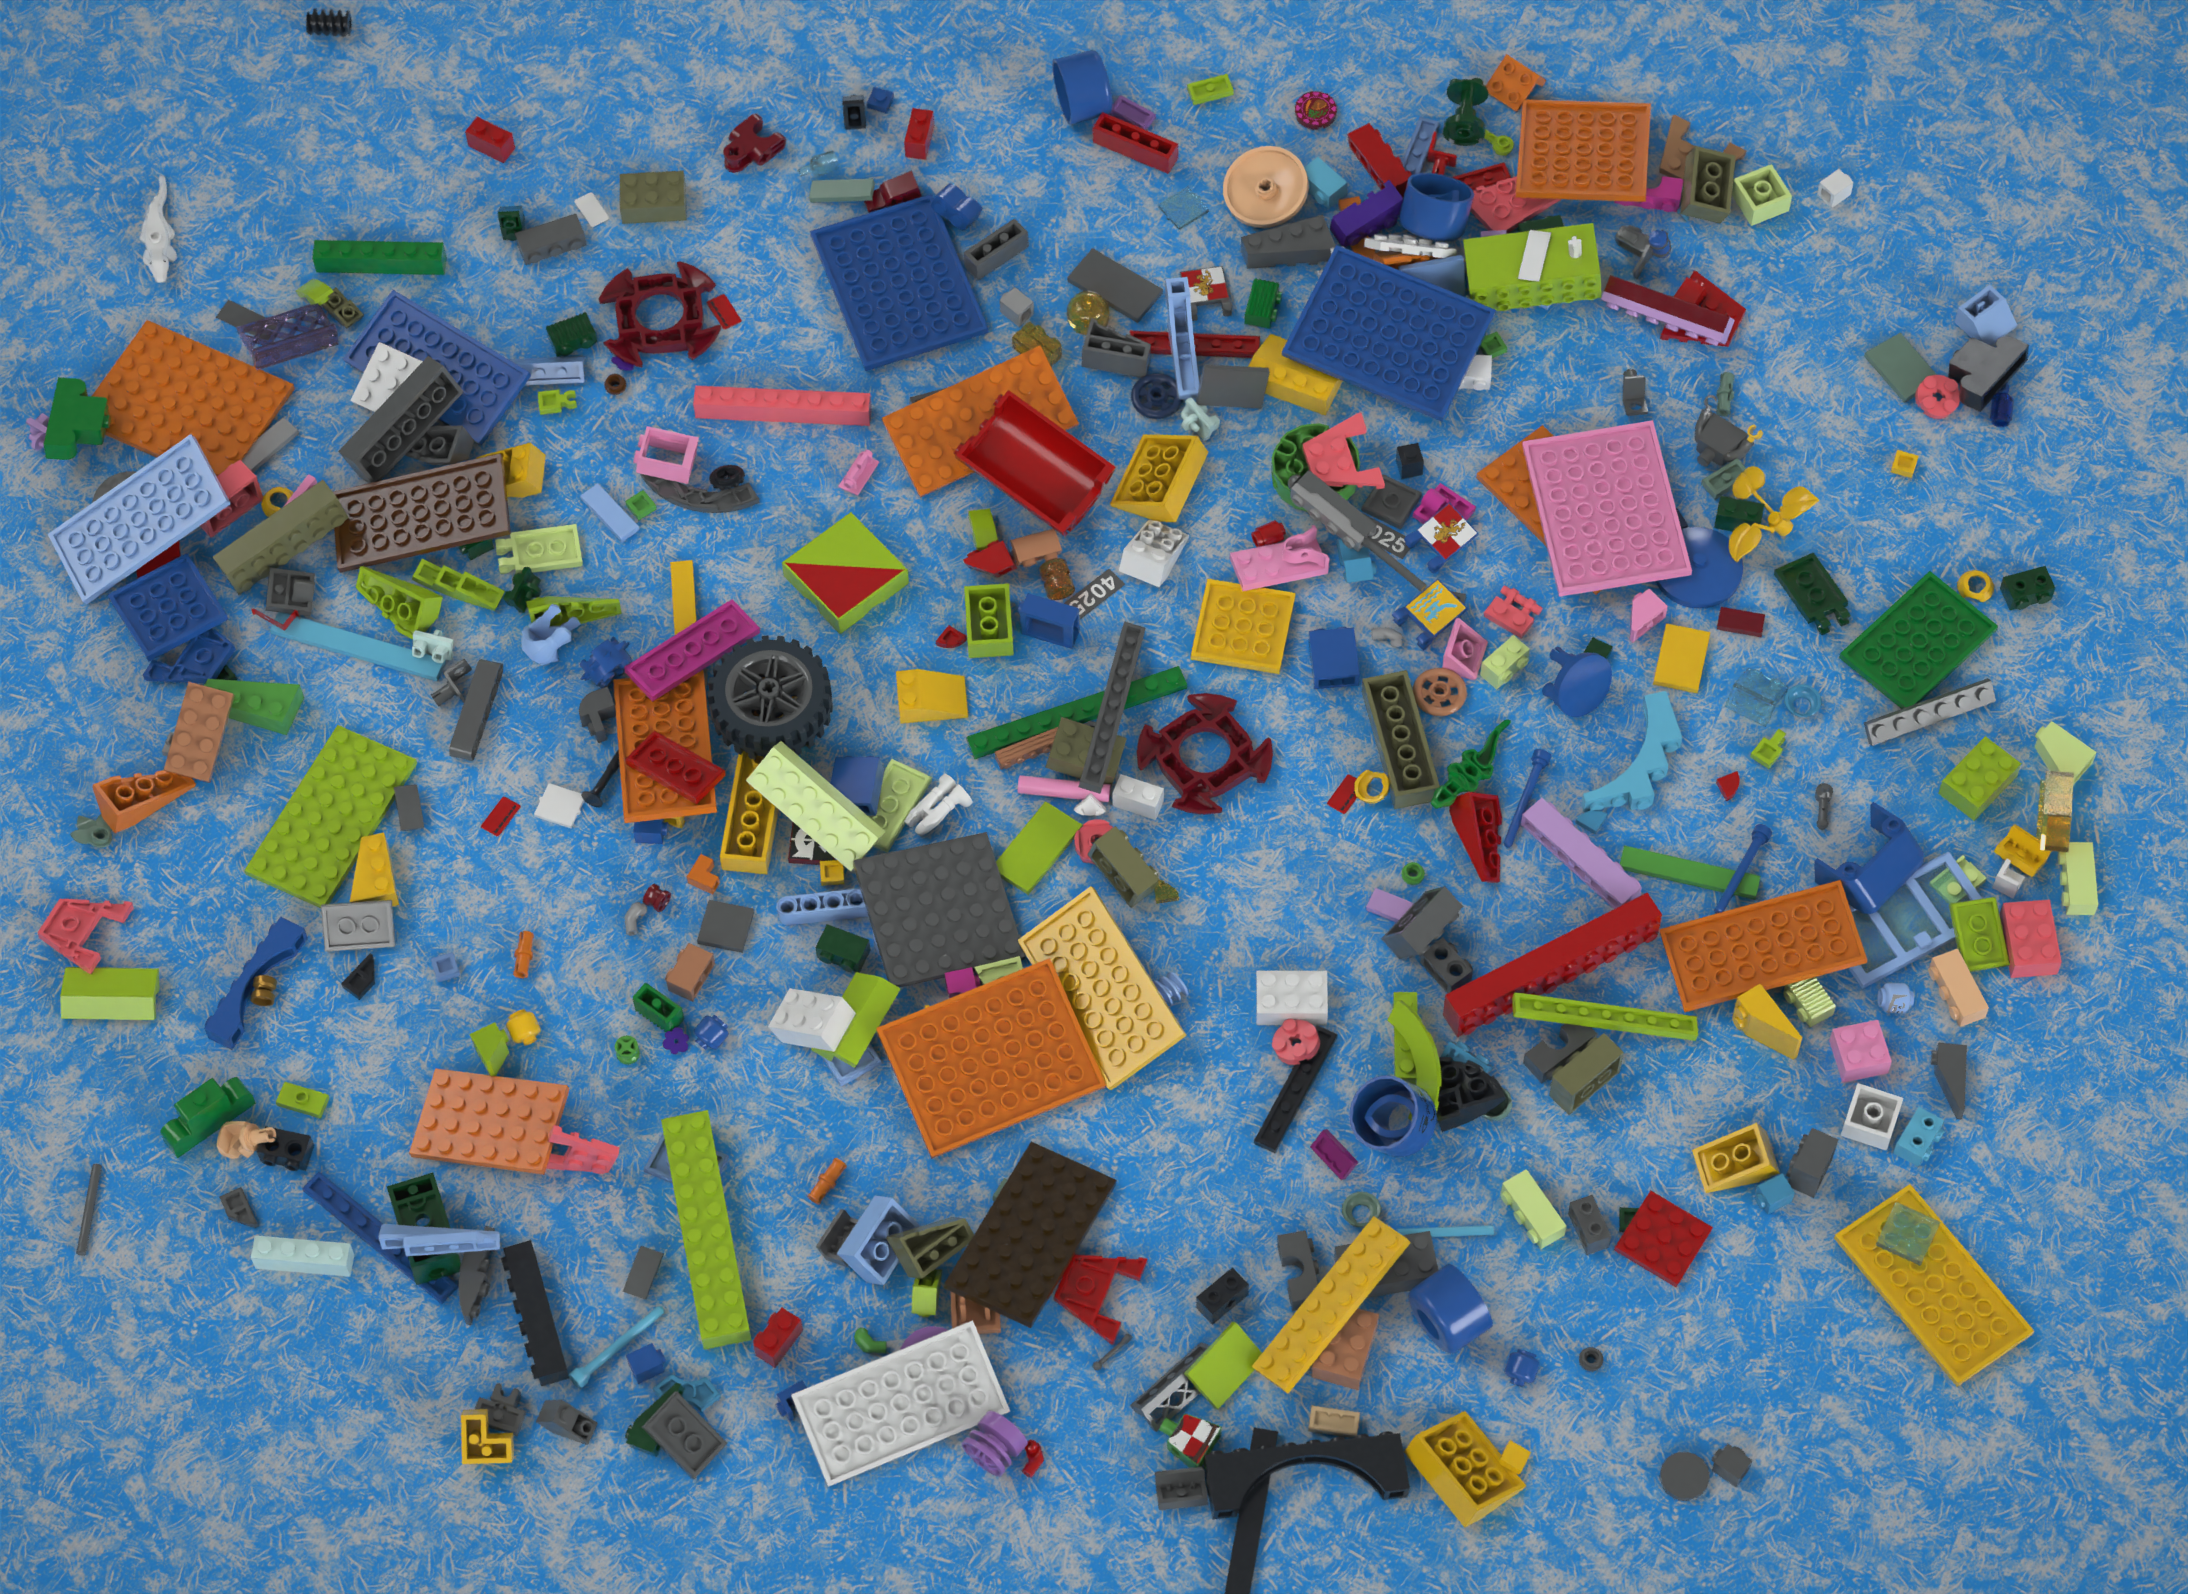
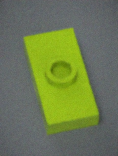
M1228 74L1187 84V91L1193 106L1234 95V89Z
M284 1081L277 1097L276 1105L321 1119L330 1098L328 1094Z

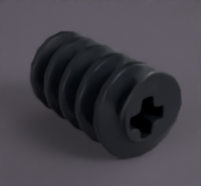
M316 8L313 9L312 14L309 11L307 12V34L312 35L314 31L316 35H321L323 32L325 36L330 35V33L333 36H338L340 33L342 37H345L347 33L348 36L351 34L352 18L349 10L346 11L345 16L342 15L341 10H338L337 16L334 15L333 9H330L329 15H326L325 9L321 10L320 15Z

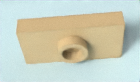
M1311 1406L1308 1431L1354 1438L1358 1433L1360 1412Z

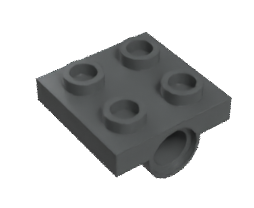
M270 568L265 611L292 614L296 609L299 615L311 616L315 573Z

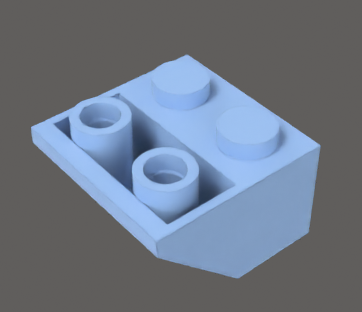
M1988 285L1961 305L1957 310L1954 322L1971 338H1976L1991 346L1996 343L1997 339L2005 336L2017 327L2006 299L1991 285Z

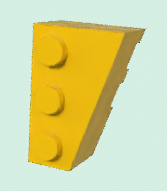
M384 832L361 837L349 903L392 900V906L399 905L389 847Z

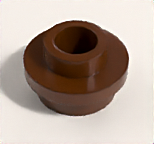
M611 374L605 380V390L612 395L621 394L626 389V380L619 374Z

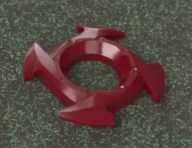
M681 261L677 262L681 278L671 273L633 277L632 272L628 268L625 269L605 286L599 297V304L616 302L615 309L619 338L616 340L608 339L603 344L613 355L622 361L641 368L643 363L638 351L651 354L688 351V358L694 360L715 342L721 331V325L703 329L704 315L701 294L704 291L711 292L716 286L714 281L695 266ZM660 294L676 298L682 304L684 310L681 319L674 326L665 330H651L642 326L636 319V310L646 298Z
M1191 694L1187 696V700L1196 709L1188 711L1159 730V734L1153 732V727L1144 725L1137 746L1138 768L1143 770L1155 759L1157 760L1161 772L1182 796L1175 799L1172 804L1173 808L1187 813L1202 815L1222 813V807L1210 798L1226 793L1249 777L1256 778L1257 783H1265L1272 766V742L1270 738H1266L1256 750H1253L1249 735L1229 713L1234 711L1237 700L1217 694ZM1198 732H1211L1219 735L1227 742L1230 748L1228 761L1224 766L1213 772L1204 773L1190 769L1183 763L1179 754L1180 747L1186 738Z

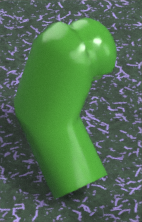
M865 1328L856 1330L854 1340L863 1352L886 1353V1341H874Z

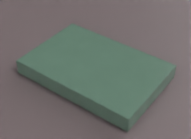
M1901 333L1865 352L1864 357L1904 403L1915 397L1917 387L1927 376L1937 375Z

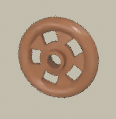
M1432 668L1418 676L1413 685V694L1417 706L1422 711L1434 716H1447L1455 713L1463 706L1467 697V688L1463 679L1456 672L1446 668ZM1438 677L1448 678V682L1438 681ZM1426 681L1432 683L1429 690L1423 688ZM1451 688H1457L1458 695H1451ZM1441 691L1443 694H1436V692ZM1427 696H1429L1430 699H1431L1432 701H1434V702L1431 703V704H1428V703L1424 700V698H1426ZM1447 700H1449V702H1450V705H1449V706H1446V707H1442V706H1441L1440 703H1443V702H1446Z

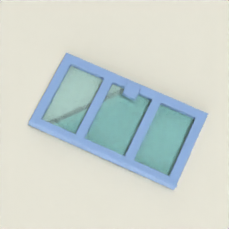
M1946 852L1922 865L1875 913L1863 914L1850 906L1867 957V963L1848 969L1862 989L1956 940L1949 904L1982 899V897L1950 852ZM1951 882L1958 883L1961 886L1960 894L1956 896L1950 895L1947 892L1948 884Z

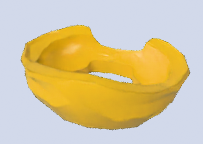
M273 487L266 492L261 503L265 515L270 517L281 509L270 503V498L273 494L283 493L289 500L294 492L286 487Z
M1970 570L1959 578L1957 589L1963 598L1970 597L1980 600V602H1985L1994 593V583L1987 573L1979 570ZM1973 576L1983 578L1986 583L1985 588L1980 593H1974L1969 590L1968 580Z
M1368 769L1362 772L1356 779L1354 791L1356 797L1365 803H1378L1387 796L1390 784L1385 773L1373 772ZM1373 778L1382 779L1383 790L1379 795L1372 797L1368 794L1367 787Z

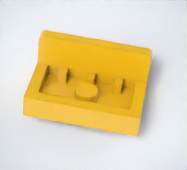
M2014 824L2007 836L1996 846L1994 853L2005 861L2006 859L2011 860V864L2019 868L2023 873L2033 877L2045 865L2053 849Z

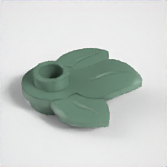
M101 814L96 821L79 815L77 819L78 830L70 833L76 842L91 844L97 848L107 847L112 842V829L102 818Z

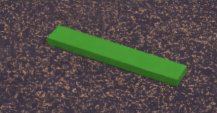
M1624 846L1620 865L1625 871L1723 893L1736 870ZM1745 873L1733 895L1756 900L1761 876Z

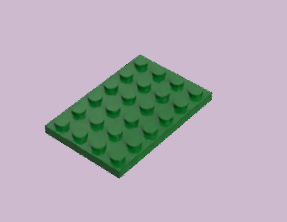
M1929 571L1840 653L1839 658L1898 707L1903 709L1920 703L1997 631L1998 625Z

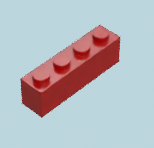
M1102 112L1093 126V143L1169 174L1178 160V143Z
M1368 123L1348 133L1349 148L1378 187L1382 190L1385 188L1384 183L1390 180L1400 195L1404 197L1408 178L1412 174L1409 170L1406 171L1403 168L1401 159L1393 155L1389 143H1384L1379 130L1374 129Z

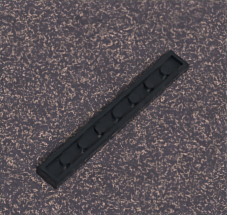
M1254 1427L1250 1450L1257 1449L1263 1445L1276 1447L1278 1431ZM1271 1475L1264 1478L1250 1491L1240 1507L1224 1594H1250Z

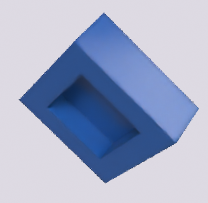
M874 87L867 101V108L887 113L894 99V92Z

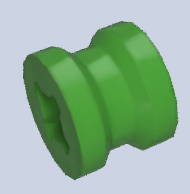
M622 1036L615 1042L617 1059L621 1063L629 1065L638 1060L640 1051L634 1037Z

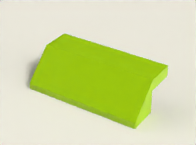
M65 967L60 994L61 1019L155 1020L156 994L160 991L159 968L95 967L92 974H89L80 967Z
M856 972L842 995V998L856 1014L835 1052L811 1048V1050L829 1061H832L835 1056L855 1068L876 1033V1028L880 1026L901 988L882 977Z

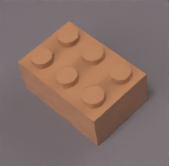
M1357 1308L1314 1361L1312 1378L1359 1391L1378 1327L1379 1314Z

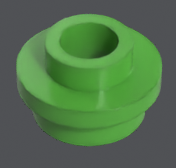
M1415 862L1406 864L1401 872L1403 881L1410 885L1421 883L1425 875L1423 867ZM1415 873L1417 876L1412 877L1409 876V874Z

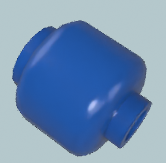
M713 1015V1017L705 1016L694 1029V1034L698 1037L695 1042L705 1050L708 1047L716 1050L728 1037L729 1032L727 1028L729 1026L716 1015Z
M1518 1349L1517 1352H1512L1509 1355L1504 1373L1507 1377L1511 1378V1384L1524 1387L1525 1383L1531 1384L1535 1381L1540 1366L1539 1361L1535 1359V1354Z

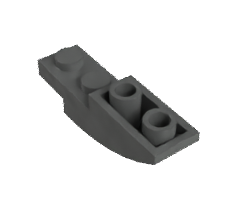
M485 1225L483 1231H495V1228ZM495 1250L465 1252L463 1255L459 1275V1299L467 1325L471 1326L473 1319H477L481 1310L480 1302L482 1297H486L489 1292L490 1283L485 1273L489 1268L490 1254L492 1251L495 1252Z

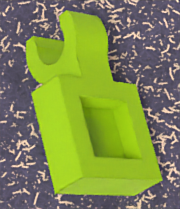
M1778 729L1770 740L1763 737L1751 752L1750 757L1770 769L1782 754L1783 749L1780 746L1785 741L1786 733Z

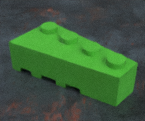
M207 679L204 685L235 695L229 719L283 735L288 734L304 700L300 684Z

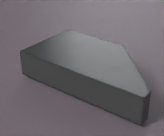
M242 1187L219 1196L229 1220L253 1228L259 1227Z

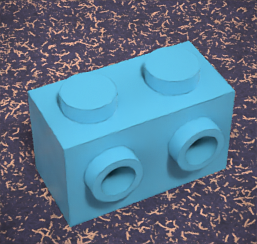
M1918 1107L1896 1143L1893 1153L1917 1167L1920 1166L1923 1160L1927 1162L1934 1150L1931 1148L1934 1141L1939 1143L1945 1132L1942 1129L1944 1120Z

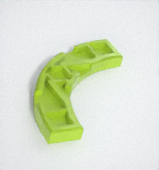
M1397 1000L1387 1021L1406 1040L1415 1063L1416 1086L1422 1088L1431 1097L1437 1113L1439 1086H1441V1067L1436 1045L1430 1032L1427 1031L1421 1022L1422 1019L1405 1002ZM1410 1111L1408 1119L1412 1121V1114Z

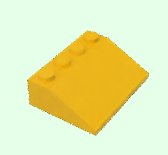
M1270 334L1254 354L1248 366L1269 369L1265 394L1326 416L1343 381L1282 356V350L1287 339Z
M1143 434L1110 502L1111 507L1154 521L1176 522L1209 452L1198 436Z
M1466 1411L1416 1434L1404 1450L1406 1456L1464 1528L1481 1520L1526 1487V1484L1515 1472L1498 1463L1501 1454Z

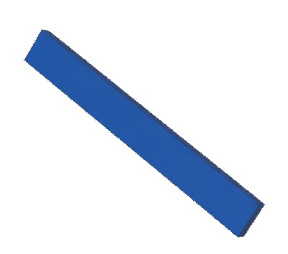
M320 1172L302 1188L303 1192L415 1282L404 1248L382 1250L379 1241L382 1222ZM448 1276L418 1285L440 1304H443L458 1288V1285Z

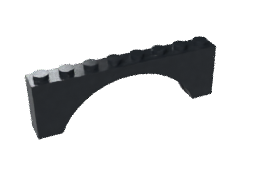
M1391 1431L1382 1432L1377 1436L1361 1434L1351 1439L1335 1437L1330 1441L1324 1442L1310 1440L1306 1444L1298 1445L1294 1442H1289L1280 1447L1263 1445L1254 1450L1238 1448L1233 1452L1227 1453L1213 1451L1209 1455H1205L1204 1459L1212 1520L1237 1517L1243 1501L1259 1482L1281 1469L1301 1464H1324L1349 1471L1367 1482L1383 1500L1406 1498L1410 1491L1400 1433L1393 1434Z

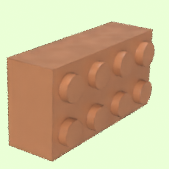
M188 681L166 759L165 771L208 783L211 782L235 697L233 693Z

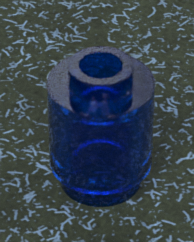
M1998 393L1991 401L1990 419L1994 426L2006 427L2012 421L2014 399L2009 394Z

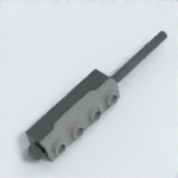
M1310 470L1303 476L1293 475L1289 478L1288 487L1291 490L1290 497L1292 502L1296 506L1307 510L1313 520L1323 523L1327 531L1332 535L1336 534L1348 548H1353L1357 552L1363 546L1370 549L1419 591L1425 589L1426 584L1371 540L1376 534L1377 525Z

